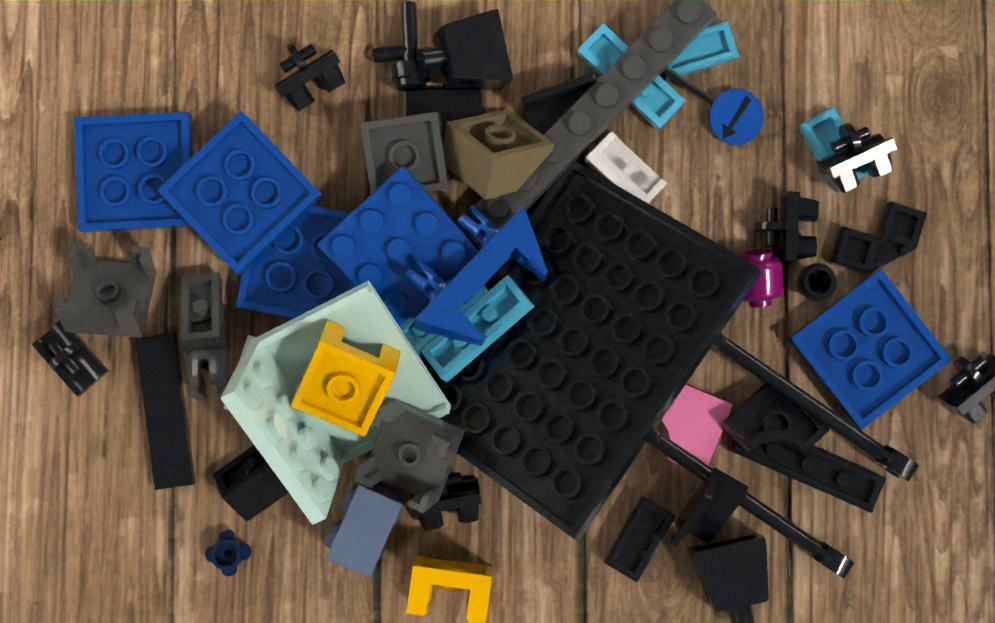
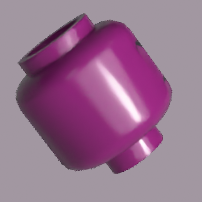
M757 249L742 252L741 257L759 267L762 272L744 298V301H748L749 306L755 308L772 305V299L777 298L784 292L781 260L773 256L771 250Z

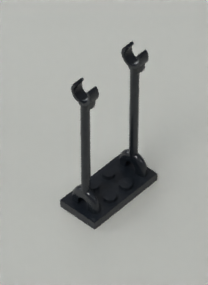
M722 332L712 345V347L875 458L874 462L893 476L897 478L901 476L909 482L919 467L917 463L888 445H882L725 337ZM656 429L647 440V443L703 481L713 470V468ZM748 492L739 506L810 553V557L843 579L855 562L825 542L818 541Z

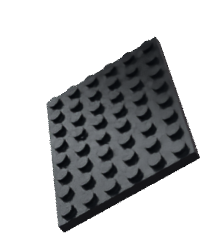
M574 162L553 183L529 218L548 271L545 279L541 282L529 269L523 268L510 257L485 284L491 290L504 277L509 275L535 307L448 382L439 377L430 363L426 368L451 405L450 413L439 419L465 430L457 454L571 538L579 541L762 272L759 267L581 164Z

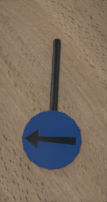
M669 67L662 72L711 105L709 125L713 134L720 141L729 145H743L753 140L760 132L764 122L763 108L760 101L751 92L744 89H729L713 98Z

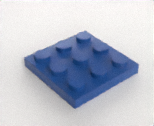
M242 110L157 189L168 203L238 275L250 266L323 196Z
M189 112L74 118L79 232L191 227L157 191L193 156L192 115Z
M404 165L317 243V246L355 286L368 280L370 281L399 326L429 301L421 291L404 278L409 269L420 275L415 269L416 262L419 259L423 260L424 264L444 282H447L448 280L451 281L480 251V248Z
M318 206L309 208L243 271L236 307L294 319L356 287L317 246V243L350 213Z
M882 269L876 270L788 338L851 422L860 430L952 361Z

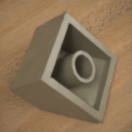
M506 109L447 122L443 149L448 169L484 199H494L500 195L516 192L553 151L554 143L512 111Z

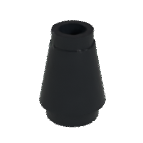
M813 263L801 271L796 287L798 292L805 298L821 302L833 295L836 290L837 279L830 267L822 263ZM808 278H811L815 282V288L813 291L809 288L810 283L808 282Z

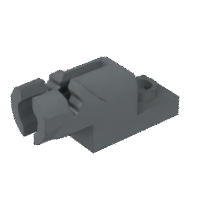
M219 272L181 277L180 342L186 352L188 391L191 397L197 400H206V381L201 373H206L210 370V382L212 385L217 386L219 398L229 382L227 321L223 314L222 278Z

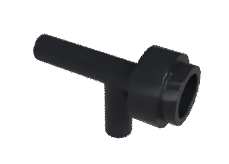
M406 1L402 3L403 44L373 48L372 50L375 63L403 60L392 65V81L396 84V89L403 92L425 90L427 88L426 83L430 81V70L421 71L417 60V4L413 1Z

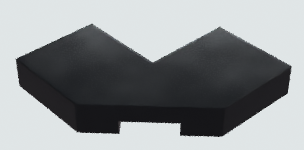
M888 202L877 237L844 226L840 228L830 264L865 275L870 274L917 248L927 213L894 202Z

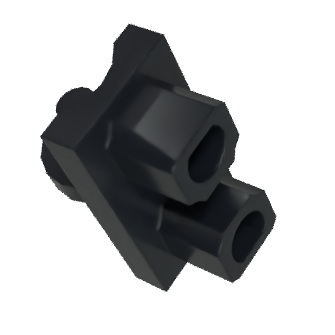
M291 42L286 47L292 56L280 62L279 65L284 73L296 66L300 69L276 83L275 88L282 98L286 96L288 101L298 111H301L315 101L305 83L318 76L328 93L345 83L341 69L338 66L340 60L336 53L330 50L306 65L304 61L317 54L312 44L298 51L293 42Z
M850 123L839 126L840 139L830 143L834 154L816 161L819 171L830 177L836 190L845 193L860 185L855 170L857 167L865 164L869 176L872 177L882 176L893 171L890 152L897 148L894 139L891 137L884 139L879 133L871 136L867 127L856 131Z
M788 191L787 195H782L780 198V222H777L778 208H767L766 221L755 222V231L766 233L765 246L776 247L777 233H779L778 258L782 264H791L797 260L813 258L817 255V236H799L798 224L799 222L814 223L817 221L819 201L800 197V192Z
M60 320L46 334L32 343L33 347L76 396H81L109 372L77 333L64 331Z
M992 354L985 358L979 355L972 362L961 356L953 363L958 373L950 379L952 385L938 396L944 406L957 412L965 420L976 424L986 416L987 409L981 401L989 394L995 399V356Z
M461 472L449 474L440 500L424 514L411 508L413 517L418 516L425 531L438 529L443 526L442 511L456 509L460 523L477 521L479 519V504H482L478 477L462 480Z

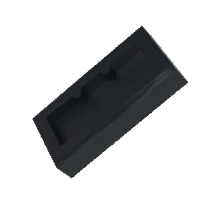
M641 495L603 562L638 582L676 515Z

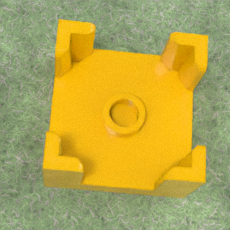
M327 320L309 365L304 370L298 383L291 407L365 437L396 374L401 351L383 344L379 357L343 343L342 339L345 328Z
M417 555L412 568L406 614L424 616L427 613V606L431 600L432 586L439 585L440 589L448 591L470 590L466 620L469 623H486L493 566Z

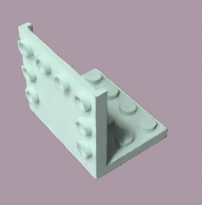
M369 280L251 340L220 397L312 525L326 519L344 463L372 450L381 426L377 428L372 426L373 419L366 436L363 437L291 407L298 383L304 370L309 365L327 320L345 328L342 339L343 343L379 357L383 344L401 351L396 374L379 408L397 399L436 418L450 413V403Z

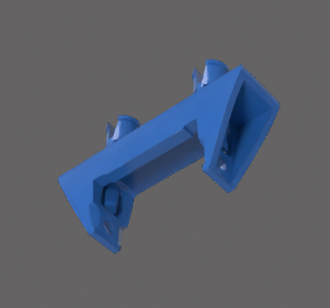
M474 205L469 207L468 216L471 219L463 214L457 224L480 242L482 247L451 282L449 280L444 282L421 259L416 262L415 267L420 275L411 269L407 271L404 278L429 299L426 308L415 319L414 328L416 330L482 346L487 337L472 325L471 321L459 308L463 304L466 305L510 257L523 268L529 269L541 282L545 279L548 271L524 208H521L503 227L497 228Z

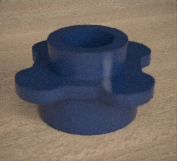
M224 530L220 533L218 542L206 549L205 557L208 562H212L217 568L221 569L223 575L233 576L237 573V566L243 560L250 558L252 550L248 544H242L238 541L232 530ZM227 549L232 552L230 557L225 555Z

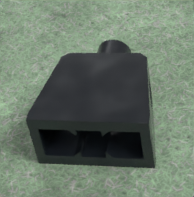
M498 9L441 26L433 35L434 46L421 47L417 52L418 65L421 71L439 69L441 82L445 88L501 90L513 80Z
M756 533L687 548L710 607L715 612L729 610L731 623H755L751 605L766 602L769 599L765 537Z

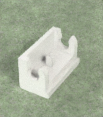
M612 131L588 154L584 161V164L591 171L648 204L668 184Z

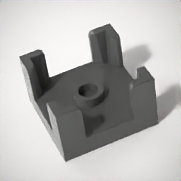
M440 111L360 123L371 194L403 165L428 192L448 190L451 187L449 169L446 168L441 135L443 129Z
M71 242L68 262L74 273L69 298L67 301L63 293H58L54 306L64 331L69 333L143 337L157 274L149 247H130L129 252L133 263L97 261L90 244Z
M394 399L378 409L372 425L375 428L381 426L372 454L359 463L353 480L370 488L384 480L408 491L415 496L408 501L407 506L424 514L440 500L465 430Z

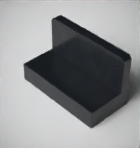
M590 73L523 96L521 98V108L526 122L544 135L597 81L595 73Z
M255 445L212 473L222 499L245 521L251 520L289 493Z
M714 467L678 515L669 543L677 547L689 532L709 544L746 497L749 486Z

